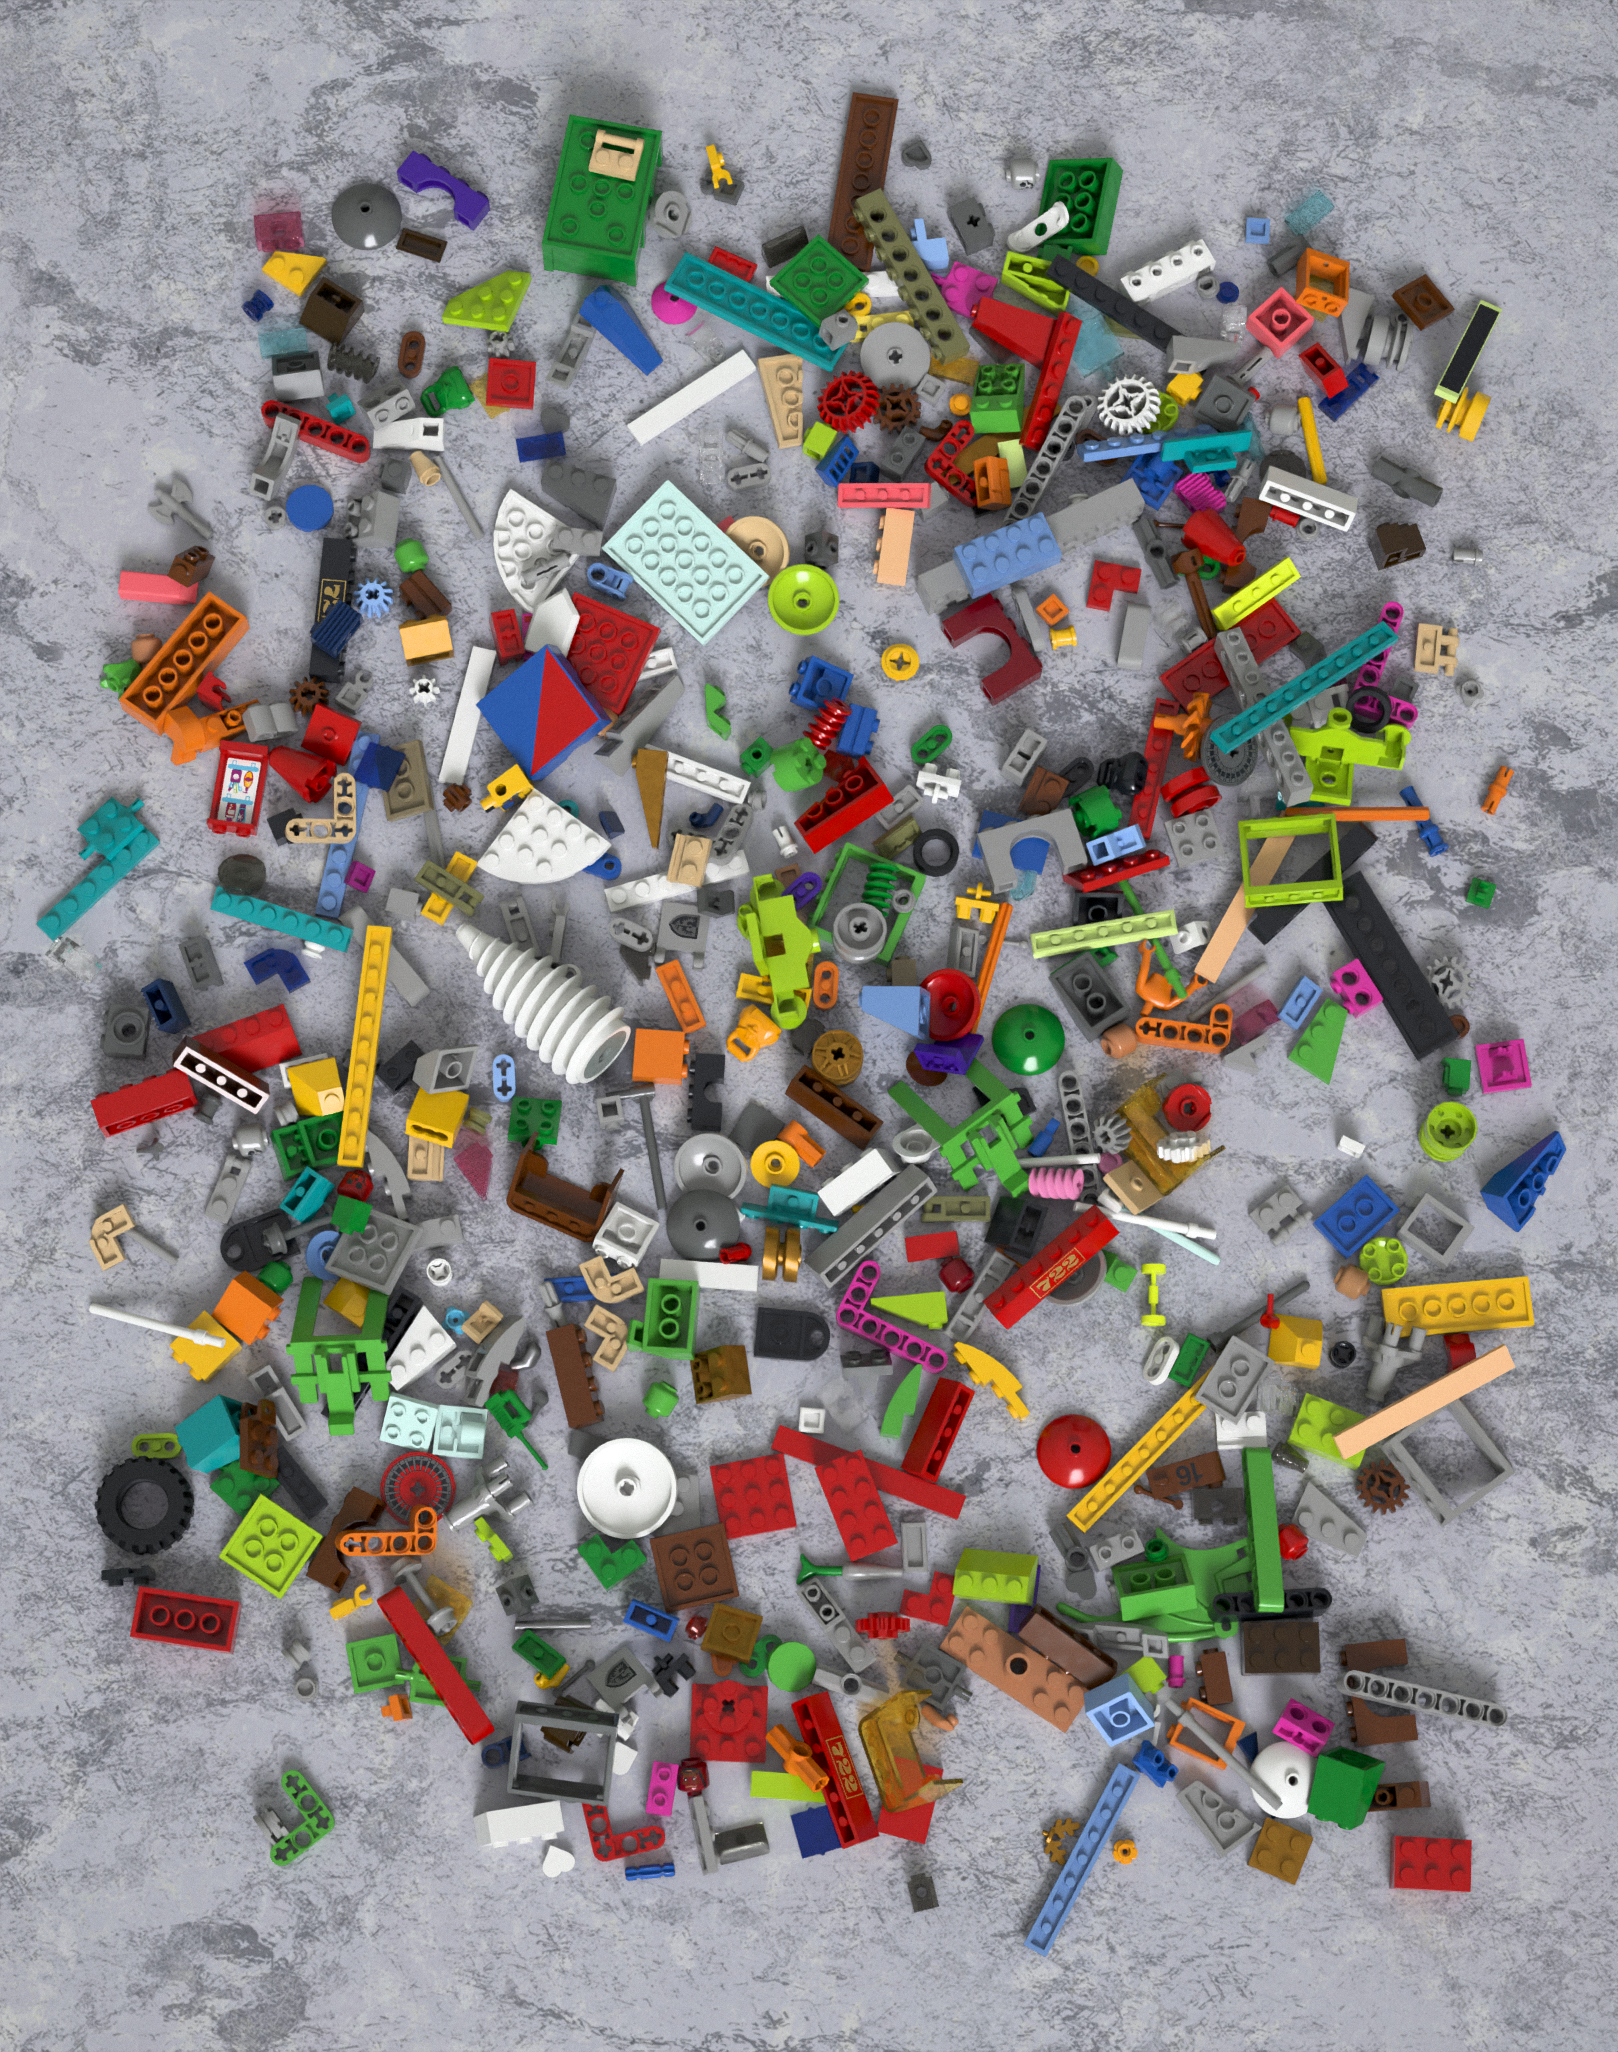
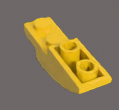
M961 1342L954 1344L953 1349L955 1352L952 1353L960 1365H966L970 1371L967 1374L975 1385L980 1384L983 1388L991 1382L993 1385L990 1387L992 1392L998 1399H1004L1007 1403L1005 1408L1013 1419L1017 1417L1021 1422L1029 1416V1410L1017 1396V1393L1022 1390L1023 1386L1014 1375L983 1351Z

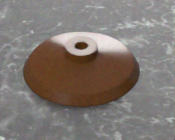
M914 1051L907 1057V1071L910 1077L917 1083L932 1087L940 1085L947 1078L948 1073L923 1069Z

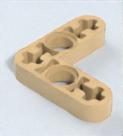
M340 773L334 779L333 819H292L285 828L286 838L294 843L345 844L351 842L356 834V783L353 776L349 773ZM341 780H346V784H350L346 789V796H342V786L338 785L341 783ZM342 802L348 803L351 806L350 813L342 814L338 810V805ZM294 825H297L299 830H306L307 825H310V837L306 836V831H301L299 836H294V832L290 830L293 829ZM317 825L324 826L327 829V835L318 837L314 833V828ZM331 825L335 826L334 831H340L342 826H346L347 830L351 832L348 833L347 837H344L342 832H335L334 837H331Z

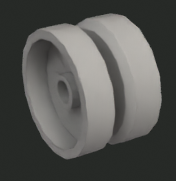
M853 903L844 907L836 916L832 931V944L837 955L853 964H864L876 959L882 952L887 934L886 920L878 909L869 904Z

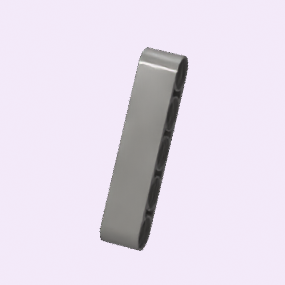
M356 903L337 919L342 926L354 930L352 938L364 951L367 925L376 926V924ZM391 944L387 980L406 1003L413 1008L428 996L431 991Z

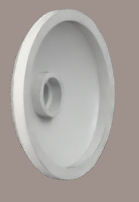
M1288 1741L1276 1742L1265 1747L1254 1759L1250 1773L1283 1804L1276 1811L1250 1787L1256 1803L1268 1814L1279 1818H1295L1305 1814L1308 1809L1318 1759ZM1291 1776L1295 1778V1783L1293 1785L1289 1784V1778Z

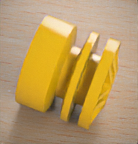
M1465 386L1456 404L1443 398L1437 412L1435 428L1441 429L1444 420L1449 421L1446 432L1450 433L1455 424L1459 425L1458 437L1473 442L1491 396L1477 391L1471 400L1467 399L1469 387Z

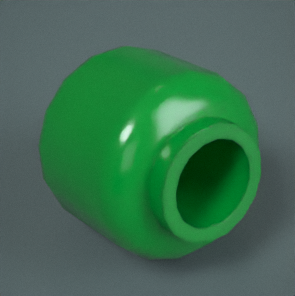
M269 1261L256 1277L257 1280L280 1297L293 1282L291 1267L283 1261L279 1263Z

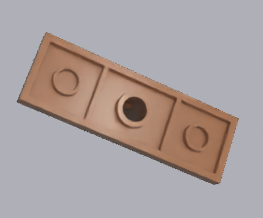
M966 1606L939 1647L941 1651L968 1666L969 1670L1063 1733L1067 1732L1085 1704L1084 1693L1090 1691L1084 1688L1080 1681L1065 1674L1059 1667L968 1606ZM1020 1662L1023 1665L1024 1673L1017 1675L1012 1672L1010 1663Z

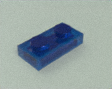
M562 431L515 439L519 463L566 455Z

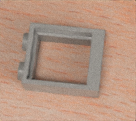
M1426 1193L1422 1198L1417 1196L1409 1208L1413 1211L1407 1218L1404 1215L1398 1222L1396 1228L1399 1231L1395 1236L1444 1270L1475 1227ZM1426 1204L1460 1228V1231L1443 1255L1408 1231V1228Z

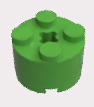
M804 737L775 748L771 753L770 764H774L775 772H772L777 784L786 792H796L818 784L821 781L823 768L826 767V759L822 754H819L810 738Z

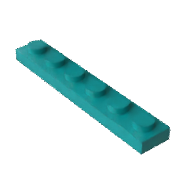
M145 827L110 861L107 858L104 859L43 916L36 925L55 942L160 844L159 840Z
M217 886L210 908L211 910L347 953L354 932L353 929Z

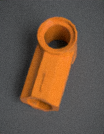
M793 1119L776 1136L777 1140L791 1145L801 1160L811 1168L816 1166L826 1154V1151L808 1136V1132Z

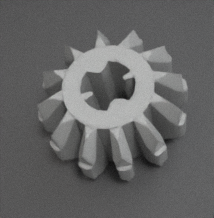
M1107 1112L1096 1118L1093 1122L1094 1125L1090 1129L1094 1133L1091 1139L1097 1142L1096 1148L1102 1147L1103 1154L1110 1152L1111 1155L1126 1149L1129 1141L1133 1138L1129 1133L1132 1127L1126 1125L1127 1119H1121L1120 1113L1113 1114L1112 1112Z

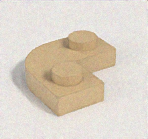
M126 1204L114 1208L94 1221L95 1224L91 1231L89 1243L103 1271L127 1259L116 1238L137 1226Z
M601 1255L578 1265L591 1294L604 1303H618L644 1291L634 1267L611 1277Z
M596 1304L584 1327L604 1338L593 1357V1361L614 1373L628 1350L626 1345L628 1328L621 1318Z

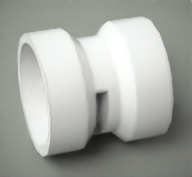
M441 1258L432 1260L426 1269L430 1282L438 1287L449 1284L453 1276L450 1264Z

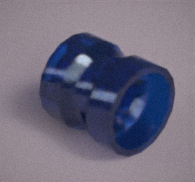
M258 289L252 294V299L246 301L241 308L253 321L258 323L263 318V314L274 307V303L264 292Z

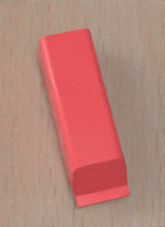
M121 570L118 593L121 599L176 605L196 604L199 582L187 588L164 574Z

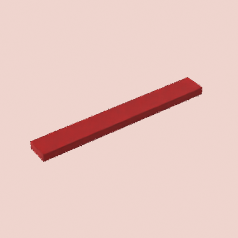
M782 1425L779 1426L771 1446L772 1450L816 1467L852 1453ZM865 1458L877 1490L958 1520L966 1499L965 1495Z

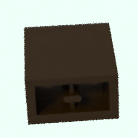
M323 276L310 294L299 324L339 348L365 312L363 300Z

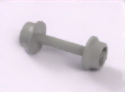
M411 1555L398 1559L390 1567V1572L394 1577L393 1583L395 1585H401L405 1582L409 1583L431 1614V1617L425 1623L429 1630H432L436 1636L450 1632L457 1624V1619L453 1614L454 1608L452 1606L442 1609L437 1607L415 1576L422 1568L421 1562L415 1561Z

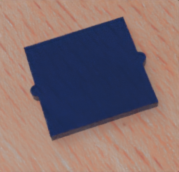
M370 742L353 778L355 781L367 785L370 789L374 787L389 792L406 755L391 749L388 745L384 747Z
M827 1805L814 1809L809 1807L807 1811L790 1815L802 1859L818 1854L824 1856L825 1852L842 1848Z

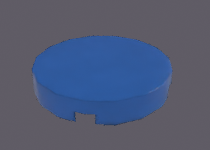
M304 485L290 494L286 502V512L290 522L297 529L304 532L318 531L330 523L334 515V504L330 494L323 488L316 485Z

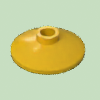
M770 1140L762 1143L756 1148L751 1158L753 1176L761 1185L771 1188L772 1183L788 1186L795 1180L800 1168L799 1157L795 1149L788 1143L780 1140ZM773 1159H778L780 1161V1165L773 1166L771 1161Z

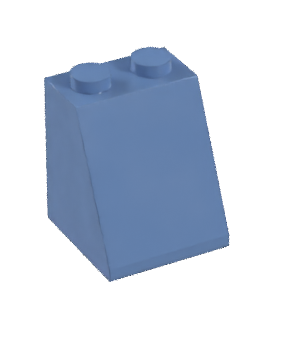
M863 986L858 998L862 1011L916 1038L929 1041L931 993L920 986Z

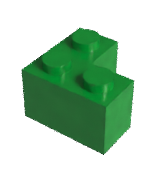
M598 1534L577 1548L578 1553L606 1592L613 1589L648 1563L633 1539L613 1554Z

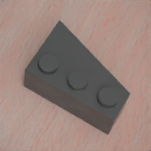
M548 459L541 479L542 491L565 507H569L578 513V516L588 520L603 532L617 490L616 479Z

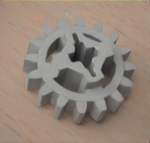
M1444 956L1443 962L1435 959L1436 966L1428 965L1427 968L1430 973L1423 975L1443 1008H1445L1447 1003L1449 1009H1454L1455 1003L1463 1006L1462 999L1470 1000L1471 997L1468 992L1475 991V988L1470 985L1476 981V978L1469 976L1473 969H1465L1466 961L1458 964V957H1453L1451 962L1449 956ZM1448 966L1444 973L1437 975L1439 970ZM1459 971H1460V972L1462 973V975H1463L1464 982L1461 981V979H1460V977H1459V975H1458V974H1459ZM1450 979L1453 981V985L1448 986L1445 984V980ZM1434 983L1439 988V994L1435 990ZM1461 990L1459 995L1450 999L1454 992Z

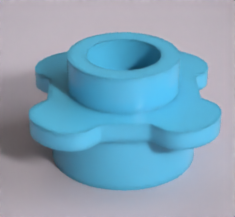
M453 1306L449 1307L446 1310L447 1315L442 1322V1327L444 1330L450 1329L461 1335L464 1331L460 1328L470 1318V1314L467 1311L457 1310ZM455 1318L458 1319L457 1323L453 1321Z

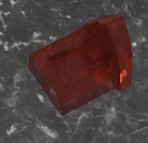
M829 749L824 754L826 767L823 768V775L838 783L843 780L842 776L848 770L853 771L855 769L852 758L848 755L843 756Z
M499 1370L489 1390L490 1394L495 1395L500 1390L505 1392L507 1389H513L517 1393L520 1373Z

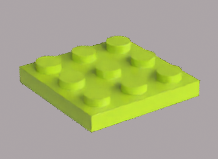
M262 1493L219 1555V1558L279 1599H282L324 1535Z

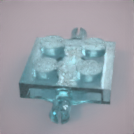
M1073 310L1075 316L1082 321L1072 358L1084 379L1101 370L1108 382L1112 380L1108 372L1115 379L1116 375L1110 365L1125 353L1102 314L1099 313L1093 318L1083 321L1078 310Z

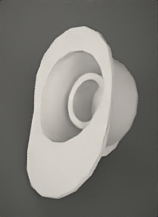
M918 1123L897 1134L893 1139L892 1145L895 1152L901 1156L904 1164L913 1163L916 1165L928 1161L932 1151L940 1147Z

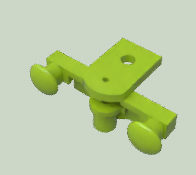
M1341 707L1331 709L1326 723L1317 729L1290 726L1292 724V715L1290 713L1282 717L1298 754L1305 756L1304 767L1314 786L1309 800L1350 806L1354 763L1402 770L1406 745L1411 741V733L1402 725L1386 724L1383 729L1376 732L1374 739L1361 737L1351 731L1352 715L1347 709ZM1322 779H1330L1334 783L1328 784L1325 783Z
M772 873L752 877L754 885L750 891V901L759 911L760 917L759 921L755 912L745 914L753 960L761 976L770 975L774 1002L770 1011L773 1022L780 1028L794 1029L804 1022L807 1015L805 1002L794 994V990L810 987L806 963L810 954L821 952L817 928L808 929L798 919L793 895L781 897L785 888L780 881L773 878ZM783 934L786 954L769 957L765 937Z

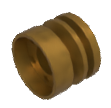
M840 1029L831 1030L821 1035L815 1042L812 1051V1070L837 1088H844L854 1083L860 1075L864 1057L863 1048L858 1038L850 1032ZM838 1052L842 1053V1057L837 1061L833 1059L834 1055H837Z

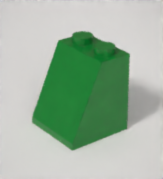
M1338 1746L1319 1754L1307 1813L1315 1815V1818L1320 1821L1338 1823V1827L1345 1830H1352L1362 1825L1386 1762L1343 1746Z

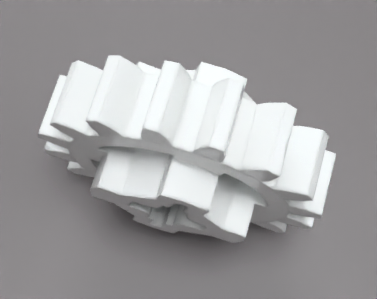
M1190 1130L1187 1132H1173L1170 1134V1137L1165 1136L1164 1139H1160L1156 1143L1159 1158H1164L1165 1161L1172 1159L1173 1163L1194 1162L1198 1160L1197 1157L1202 1158L1204 1157L1203 1154H1209V1151H1211L1208 1136H1203L1202 1133L1196 1135L1194 1131Z

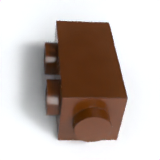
M193 546L175 556L167 576L188 588L207 578L215 556L211 555L202 546Z
M1218 1648L1203 1650V1654L1197 1657L1198 1661L1194 1662L1196 1676H1201L1202 1686L1199 1687L1200 1701H1205V1704L1209 1706L1232 1703L1233 1696L1225 1651L1218 1652Z

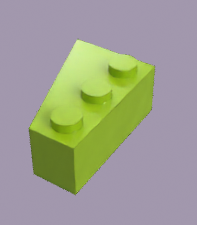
M1008 251L1002 271L1001 283L1056 317L1059 316V312H1066L1070 292L1044 276L1052 262Z

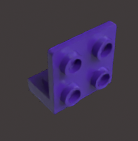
M967 1033L965 1036L954 1041L942 1042L936 1040L934 1044L917 1043L913 1051L925 1070L965 1075L981 1047L984 1037L979 1034Z

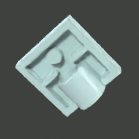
M392 1392L389 1397L379 1440L428 1453L440 1405Z
M440 1405L436 1420L432 1454L435 1456L483 1460L488 1409Z

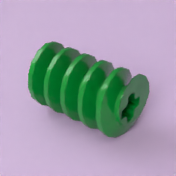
M873 863L868 867L870 873L866 875L868 882L864 884V890L866 891L862 893L863 900L860 903L874 906L882 913L883 917H887L889 914L883 911V908H890L891 905L885 902V899H893V895L888 893L887 890H895V886L889 882L897 881V877L892 875V872H899L900 869L895 865L887 863Z

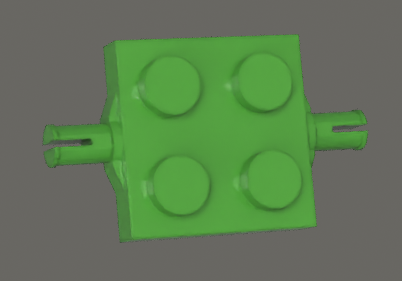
M447 1655L469 1690L480 1692L481 1687L477 1686H481V1681L468 1680L466 1677L467 1658ZM416 1662L411 1670L396 1668L395 1673L401 1674H395V1679L409 1680L410 1694L408 1702L445 1707Z

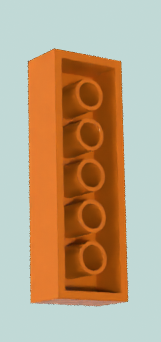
M208 591L119 698L122 710L161 737L164 733L166 712L184 707L197 693L196 689L209 671L214 672L250 629L247 617Z

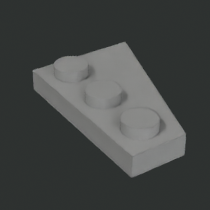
M1307 1482L1289 1524H1296L1306 1536L1357 1559L1367 1534L1311 1482Z
M1198 1780L1175 1795L1220 1858L1226 1856L1262 1828L1257 1823H1253L1246 1818L1238 1809L1231 1807L1219 1795Z

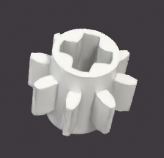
M425 675L418 681L413 679L415 688H410L409 691L410 694L416 695L413 699L414 703L420 701L424 704V707L430 701L436 703L434 694L440 693V689L433 687L436 684L435 679L428 680ZM421 689H423V690L429 689V692L426 693V692L424 691V692L421 693L420 690H421Z

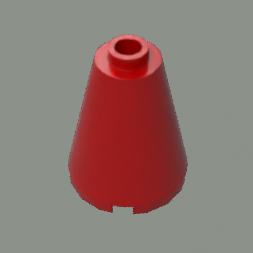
M1206 507L1207 510L1203 512L1200 509L1197 510L1183 527L1182 531L1185 532L1184 539L1181 537L1183 546L1188 550L1198 548L1203 556L1229 566H1236L1242 563L1245 559L1246 548L1219 513L1211 507Z
M280 745L274 747L268 756L269 765L310 804L311 801L317 803L325 797L332 787V784L329 783L331 777H336L337 766L330 759Z

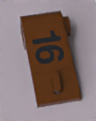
M1219 1451L1205 1453L1146 1471L1154 1500L1202 1486H1208L1209 1490L1223 1487V1482L1227 1480Z

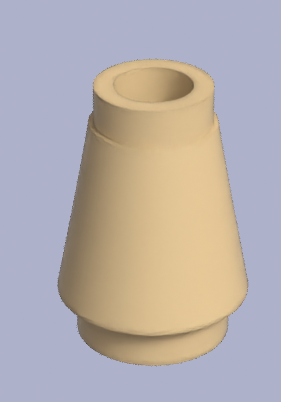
M416 451L410 456V461L421 483L431 486L439 481L441 478L440 468L421 451Z

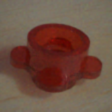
M694 1615L685 1627V1632L689 1634L688 1637L694 1640L702 1637L707 1629L706 1623L708 1619Z

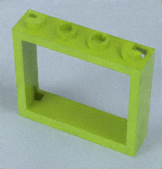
M1335 813L1238 821L1245 908L1343 900ZM1329 833L1334 880L1251 887L1247 839Z

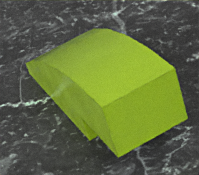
M752 1771L750 1798L826 1803L822 1790L813 1793L798 1775Z

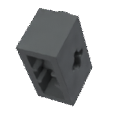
M975 197L950 206L948 209V219L967 256L993 246L995 236L992 224L987 223L984 217L986 214L982 204H978Z
M905 426L882 461L880 474L895 483H902L925 448L926 437Z

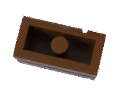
M421 569L399 586L400 600L406 607L410 605L416 611L414 615L418 621L425 620L428 616L434 614L447 616L452 611L451 603Z

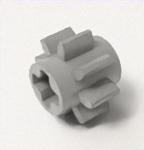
M494 331L491 333L490 339L485 340L489 356L494 355L496 358L506 359L510 357L511 351L516 349L512 334L507 335L504 331Z

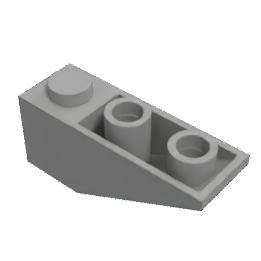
M1350 287L1348 304L1339 317H1337L1345 366L1348 367L1351 359H1357L1361 348L1357 346L1359 338L1364 340L1368 326L1364 325L1366 318H1372L1376 307L1372 305L1375 296Z
M1173 335L1166 348L1167 372L1191 375L1234 360L1241 347V343Z

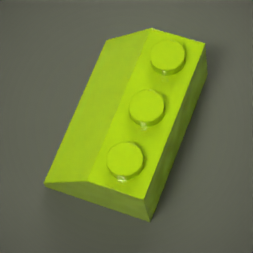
M964 1548L955 1570L953 1595L960 1599L1032 1606L1038 1556Z

